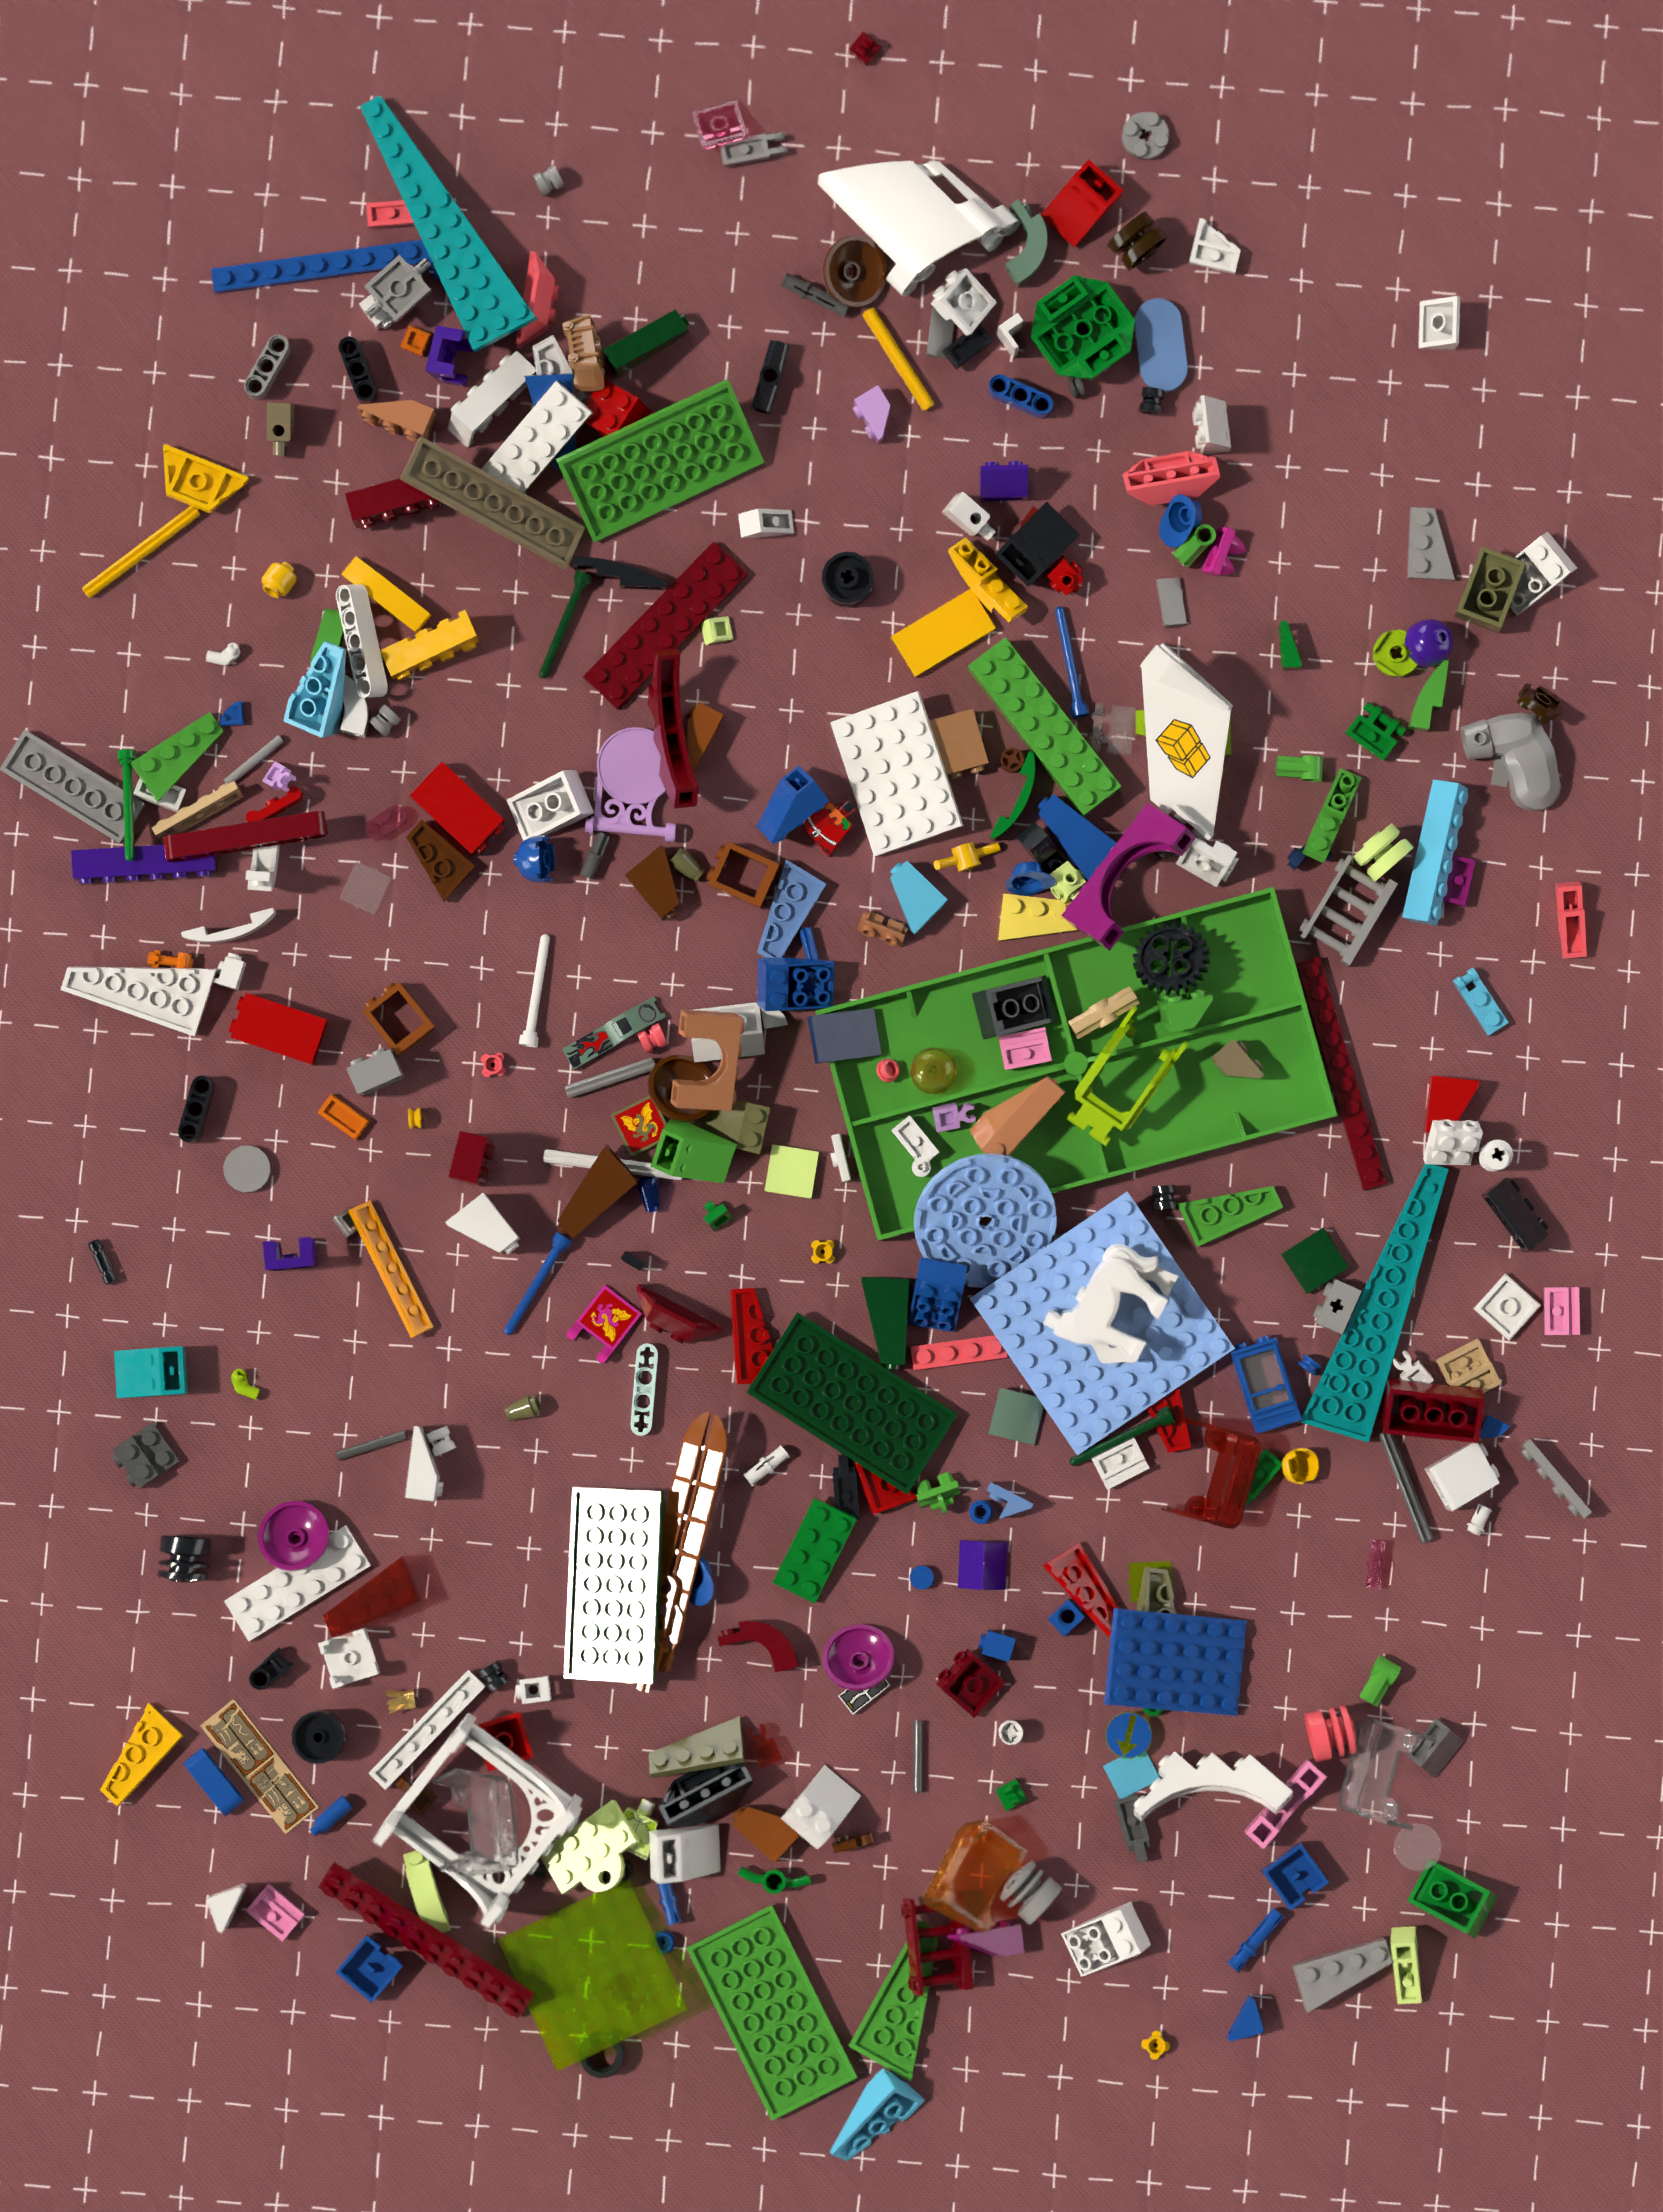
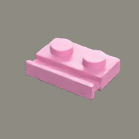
M1045 1027L998 1036L1005 1071L1052 1062Z
M1579 1287L1544 1288V1335H1580Z
M269 1883L246 1910L247 1913L281 1941L288 1936L305 1915L302 1910Z

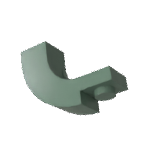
M1019 199L1011 203L1010 210L1021 221L1020 225L1025 231L1027 244L1019 255L1005 263V270L1017 288L1036 274L1042 265L1047 248V230L1040 213L1031 218L1032 212L1026 203L1022 204Z

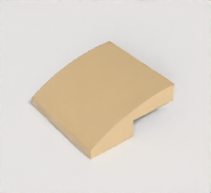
M1478 1338L1436 1359L1444 1379L1450 1386L1483 1389L1484 1393L1501 1384Z

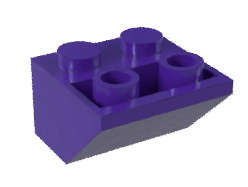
M1022 461L1008 462V465H999V462H985V466H980L979 472L980 502L1027 501L1028 465H1023Z

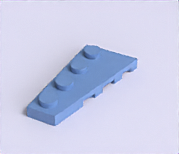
M788 860L785 861L757 953L764 958L783 957L826 886V883Z

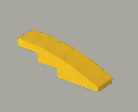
M357 556L341 574L352 584L364 585L368 597L415 633H418L432 616Z

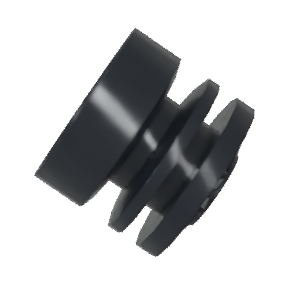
M161 1535L159 1551L170 1554V1559L159 1560L158 1564L169 1566V1570H158L157 1576L175 1582L194 1583L200 1580H208V1574L198 1572V1568H209V1564L198 1560L199 1556L210 1555L211 1539Z

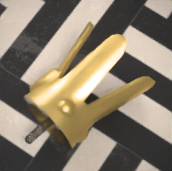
M408 1689L407 1691L385 1690L388 1697H397L387 1701L388 1709L393 1710L389 1712V1715L402 1709L416 1708L415 1699L422 1698V1696L415 1697L414 1689Z

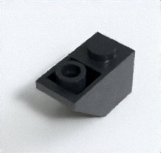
M1035 822L1016 837L1031 858L1040 864L1044 873L1050 875L1067 862L1051 838Z

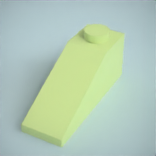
M1416 1927L1391 1928V1951L1398 2004L1422 2003Z

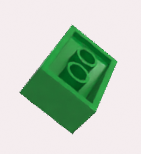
M1429 1859L1407 1902L1476 1939L1498 1897L1483 1887Z

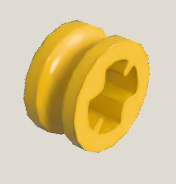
M420 1107L416 1110L408 1108L409 1129H413L414 1126H417L418 1129L422 1128Z

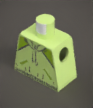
M642 1799L637 1810L628 1807L623 1814L639 1839L627 1851L647 1860L650 1852L649 1831L656 1830L658 1821L650 1817L656 1804Z

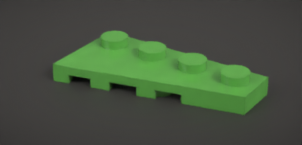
M209 712L132 761L131 765L158 803L183 774L194 765L197 759L223 734V730Z
M1274 1186L1177 1204L1196 1247L1283 1208Z

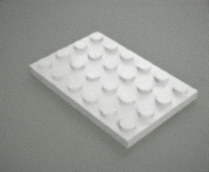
M919 691L830 722L874 857L963 826Z

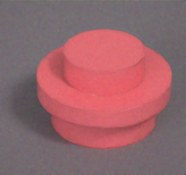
M883 1059L877 1064V1074L882 1081L890 1083L899 1075V1066L894 1060Z

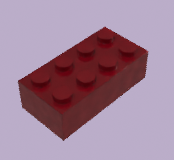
M400 478L345 493L352 521L356 528L361 527V530L375 527L374 523L384 521L386 524L397 521L398 516H416L423 509L437 510L442 508L444 504L405 483Z
M1388 1379L1382 1417L1383 1433L1479 1443L1485 1401L1483 1389Z

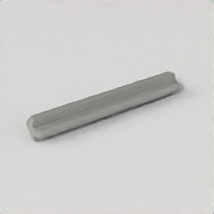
M650 1057L565 1086L567 1097L572 1098L650 1072L655 1066L654 1059Z

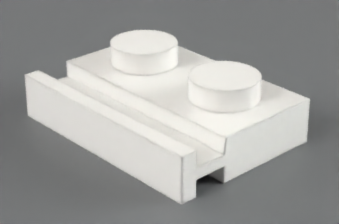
M1135 1438L1091 1458L1107 1490L1149 1469Z

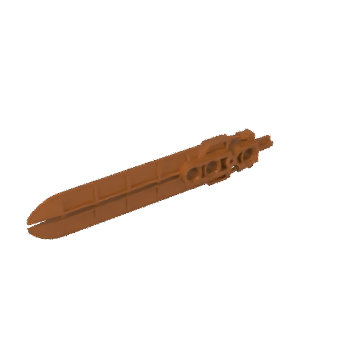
M705 1412L698 1416L688 1427L684 1435L663 1516L656 1671L669 1672L671 1670V1664L675 1657L673 1653L682 1638L687 1618L686 1611L727 1450L726 1430L720 1416L714 1414L707 1441L704 1445L711 1412ZM668 1581L672 1584L671 1592H668L666 1588ZM662 1604L666 1606L665 1615H662L660 1611ZM667 1637L673 1642L671 1648L666 1641ZM638 1683L636 1689L650 1693L652 1684Z

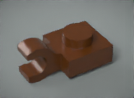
M402 1775L395 1785L406 1793L412 1786V1783ZM424 1786L410 1804V1807L422 1817L438 1797Z

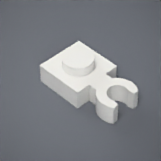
M1404 1350L1402 1352L1406 1358L1405 1362L1399 1363L1396 1358L1393 1359L1394 1366L1399 1370H1404L1400 1374L1403 1381L1431 1383L1434 1381L1431 1374L1419 1360L1412 1364L1411 1356L1407 1351Z

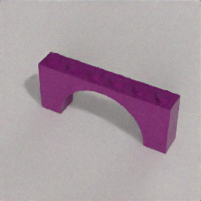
M1147 803L1061 916L1071 926L1110 951L1124 933L1114 922L1110 910L1111 893L1120 874L1133 861L1149 853L1168 851L1183 856L1196 837L1187 827Z

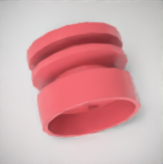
M1345 1705L1338 1706L1339 1717L1336 1716L1333 1707L1329 1708V1719L1327 1720L1324 1719L1321 1710L1305 1713L1307 1733L1315 1762L1332 1759L1333 1747H1336L1340 1757H1343V1745L1347 1746L1350 1755L1356 1754V1732L1352 1717H1350Z

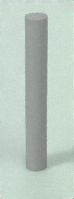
M277 735L224 779L225 783L239 780L284 743V741Z

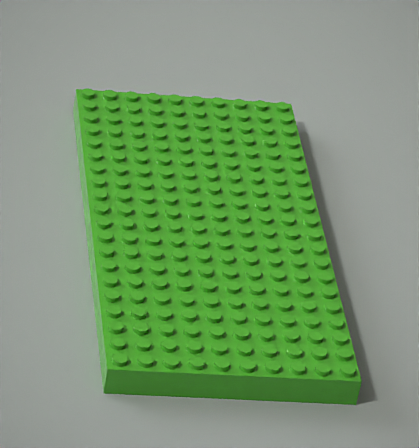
M1274 887L1120 928L1124 933L1110 951L1091 938L1086 937L815 1011L816 1015L874 1008L882 1055L829 1062L877 1241L914 1232L916 1205L929 1181L938 1172L957 1160L973 1155L985 1154L969 1131L985 1112L1047 1076L1052 1080L1056 1079L1057 1085L1065 1091V1094L1060 1098V1103H1056L1010 1157L1028 1164L1039 1173L1048 1185L1051 1194L1336 1117L1335 1105ZM1175 921L1177 928H1180L1185 923L1187 930L1194 927L1195 934L1200 932L1202 935L1201 940H1206L1207 946L1205 948H1208L1210 955L1207 956L1210 959V964H1206L1208 972H1201L1204 980L1196 979L1195 982L1196 988L1205 990V992L1213 996V1001L1195 1028L1171 1033L1162 1028L1157 1000L1163 999L1166 991L1163 990L1158 995L1156 987L1149 991L1148 984L1142 985L1141 978H1137L1135 973L1137 970H1134L1133 963L1136 962L1133 959V954L1137 953L1135 945H1142L1139 938H1148L1147 930L1154 933L1155 925L1159 929H1163V923L1166 922L1169 928ZM1175 940L1171 941V960L1172 957H1175L1173 953ZM1160 945L1156 950H1162L1166 945ZM1183 946L1179 950L1186 951L1189 946ZM1171 960L1168 961L1170 966L1168 977H1171L1172 975ZM1157 967L1153 971L1159 972L1164 967ZM1180 968L1177 970V972L1183 973L1187 970V968ZM1046 975L1057 1021L1008 1034L1045 1027L1052 1062L1005 1071L999 1037L983 1040L972 993ZM1188 985V989L1195 988L1192 985ZM1130 986L1140 1003L1136 1005L1137 1010L1131 1017L1135 1020L1132 1026L1137 1031L1131 1039L1124 1035L1092 1081V1090L1096 1096L1120 1112L1130 1111L1164 1063L1158 1058L1163 1050L1167 1049L1170 1052L1173 1048L1178 1050L1184 1041H1187L1189 1044L1130 1129L1121 1131L1113 1125L1107 1134L1111 1139L1104 1146L1089 1135L1093 1127L1087 1125L1083 1131L1068 1121L1067 1117L1071 1112L1077 1114L1083 1104L1075 1099V1089L1131 1009L1119 1015L1118 1019L1102 1028L1098 1027L1079 1039L1074 1035L1068 1021L1089 1010L1090 1006L1102 999L1110 998L1115 993ZM1183 988L1180 989L1179 995L1186 994ZM1234 1039L1236 1042L1240 1040L1248 1049L1246 1053L1251 1060L1256 1059L1262 1065L1264 1070L1261 1072L1264 1076L1259 1080L1225 1077L1210 1058L1231 1040ZM883 1059L894 1060L899 1066V1075L890 1083L882 1081L877 1074V1064ZM956 1103L958 1109L965 1103L973 1104L974 1109L968 1110L966 1115L974 1114L976 1121L971 1123L960 1121V1128L937 1133L932 1107ZM909 1115L940 1152L929 1161L931 1170L925 1177H918L913 1173L912 1164L915 1159L891 1131Z

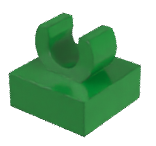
M710 1200L704 1205L708 1214L703 1218L713 1232L733 1218L723 1203L716 1207Z
M1016 1778L995 1789L1006 1811L1027 1801Z

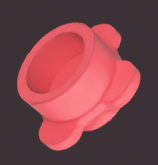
M503 1054L482 1055L481 1062L484 1067L482 1074L485 1077L495 1074L502 1076L505 1074Z

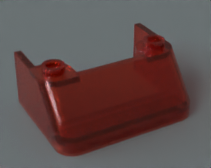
M1186 1418L1185 1423L1206 1428L1204 1436L1206 1446L1219 1453L1206 1498L1197 1495L1190 1497L1186 1502L1184 1511L1163 1505L1161 1510L1227 1529H1234L1239 1526L1243 1517L1261 1452V1443L1254 1436Z

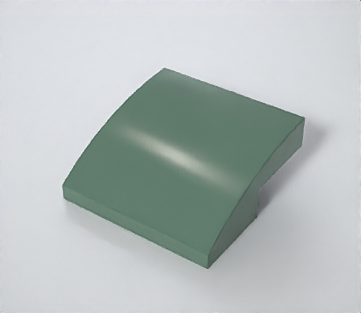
M999 1388L988 1434L1034 1445L1044 1406L1038 1397Z

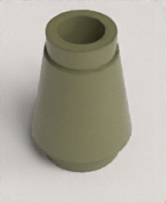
M681 848L676 851L668 862L672 865V869L693 879L695 882L704 872L690 853Z
M527 1395L504 1408L508 1421L537 1417V1414L542 1412L536 1395Z

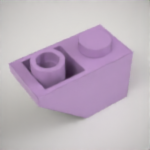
M877 385L854 399L855 407L852 409L859 420L863 418L867 427L864 429L871 440L875 439L877 443H880L883 440L890 404Z

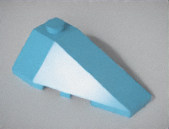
M328 641L323 642L312 660L308 672L299 681L300 685L288 699L284 722L321 738L338 733L343 712L346 649Z
M882 2068L866 2085L830 2150L831 2155L848 2161L871 2144L872 2138L880 2133H883V2135L890 2131L889 2126L899 2119L902 2122L908 2119L924 2102L923 2097L900 2076Z

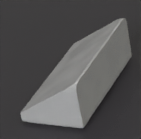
M932 308L926 357L947 359L942 351L952 343L954 322L952 319L945 320L935 308Z
M1180 577L1157 579L1156 585L1163 628L1187 624Z

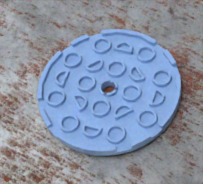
M1000 1154L973 1155L946 1166L929 1181L916 1205L914 1233L924 1258L966 1265L967 1270L964 1284H967L968 1287L986 1288L987 1285L992 1284L1049 1245L1056 1230L1055 1202L1044 1179L1028 1164L1013 1157ZM981 1216L992 1218L988 1225L979 1224Z

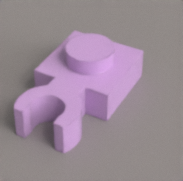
M274 761L262 781L277 791L282 789L288 792L290 790L287 787L288 783L291 780L296 781V777L291 774L292 771Z
M956 1103L932 1107L937 1133L960 1128V1121L967 1123L976 1121L974 1114L966 1115L968 1110L974 1109L973 1104L965 1103L958 1109Z

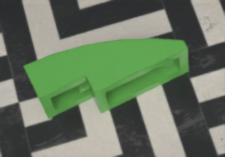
M1444 660L1424 684L1412 710L1408 729L1427 732L1430 727L1432 709L1440 710L1442 708L1448 660Z

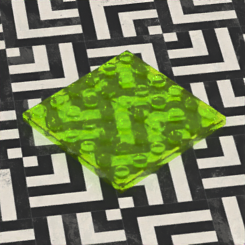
M629 1879L620 1882L609 1891L597 1892L498 1939L516 1981L535 1993L527 2006L557 2072L688 2010Z

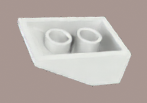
M577 770L561 771L507 799L523 841L531 836L547 835L594 813Z
M414 1426L405 1498L436 1501L437 1497L442 1496L444 1482H440V1475L423 1427Z
M824 1765L781 1819L812 1846L819 1849L840 1825L861 1795Z

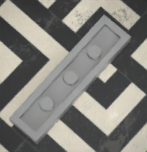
M1526 1439L1520 1444L1523 1448L1521 1451L1522 1455L1528 1462H1535L1539 1467L1536 1470L1545 1481L1547 1479L1551 1481L1554 1485L1552 1490L1560 1499L1564 1497L1570 1505L1567 1508L1575 1517L1586 1518L1592 1513L1531 1439Z

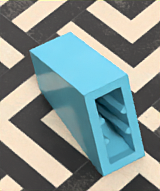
M906 860L904 864L901 862L897 863L890 871L893 874L890 877V881L909 929L915 936L947 903L948 899Z

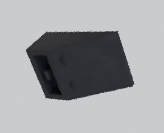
M1046 501L995 555L1029 587L1080 534Z

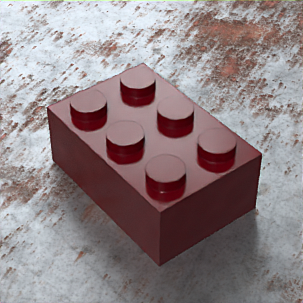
M459 1131L448 1177L455 1181L481 1187L482 1182L486 1183L489 1169L486 1168L487 1159L492 1160L495 1146L491 1144L492 1140L488 1137Z

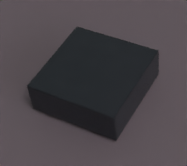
M626 1251L621 1257L622 1261L639 1271H642L646 1263Z

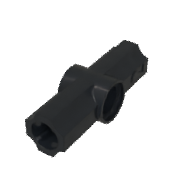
M770 340L751 409L760 413L771 414L790 345ZM768 372H773L777 375V378L774 382H767L764 379V375Z

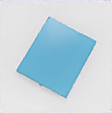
M1146 1750L1139 1756L1133 1758L1119 1757L1103 1766L1120 1799L1149 1786L1156 1779L1160 1778Z

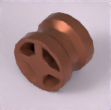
M1008 748L1002 753L1000 764L1003 770L1008 773H1016L1022 768L1024 755L1019 749Z

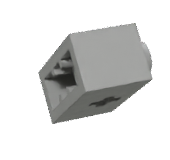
M1336 1279L1332 1283L1328 1282L1322 1294L1326 1296L1322 1305L1318 1304L1314 1311L1313 1317L1316 1318L1314 1323L1340 1335L1343 1334L1362 1291ZM1339 1300L1341 1310L1332 1312L1333 1307L1330 1303Z

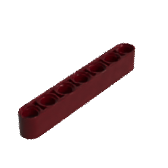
M314 811L168 835L163 837L166 862H178L319 839L328 836L325 812Z

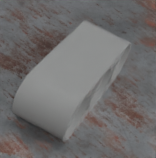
M274 335L268 340L245 381V390L253 400L257 401L265 398L290 355L291 346L283 335ZM278 342L285 344V348L281 352L273 350L274 345ZM270 362L274 364L272 371L268 373L262 371V366L265 363ZM252 384H262L260 392L252 393L250 391Z

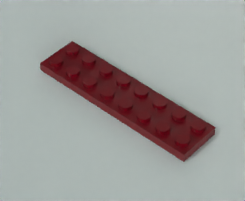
M713 541L590 668L583 678L618 710L653 674L655 651L677 649L701 622L740 584L748 573Z

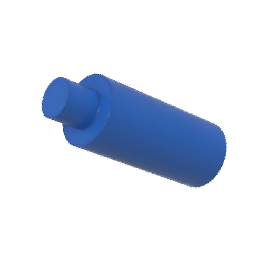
M341 1795L314 1820L315 1825L309 1830L314 1836H317L321 1831L326 1833L354 1808L344 1795Z

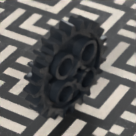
M1175 921L1169 928L1166 922L1163 923V929H1159L1155 925V932L1151 933L1147 930L1148 938L1140 937L1139 940L1142 945H1135L1137 953L1133 954V959L1136 961L1133 963L1134 970H1137L1135 972L1136 976L1141 978L1142 985L1148 984L1149 991L1156 987L1158 995L1163 990L1166 991L1167 996H1170L1171 990H1175L1176 995H1179L1182 988L1188 993V985L1196 988L1195 980L1203 981L1201 972H1208L1206 964H1210V959L1207 957L1210 955L1208 948H1205L1207 946L1206 940H1201L1202 935L1200 932L1195 934L1194 927L1187 930L1185 923L1180 928H1177ZM1175 940L1173 946V953L1175 957H1172L1171 960V941ZM1166 945L1164 949L1156 950L1158 946ZM1183 946H1189L1186 951L1179 950ZM1171 960L1172 975L1171 977H1168L1170 971L1168 961ZM1157 967H1164L1159 972L1153 971ZM1180 968H1187V970L1183 973L1177 972V970Z

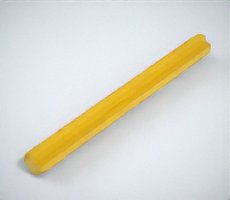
M193 506L188 507L83 586V592L87 597L92 598L200 516L198 509Z

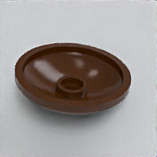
M853 235L839 239L830 247L824 260L823 278L825 285L832 297L843 305L861 307L870 304L881 294L887 279V264L881 249L872 240L864 236ZM846 268L849 269L848 276L846 275Z
M687 1055L665 1057L654 1066L649 1075V1096L655 1107L662 1114L673 1120L681 1122L699 1120L707 1115L710 1110L676 1108L670 1103L673 1079L701 1081L711 1077L713 1074L702 1062H694L693 1057Z

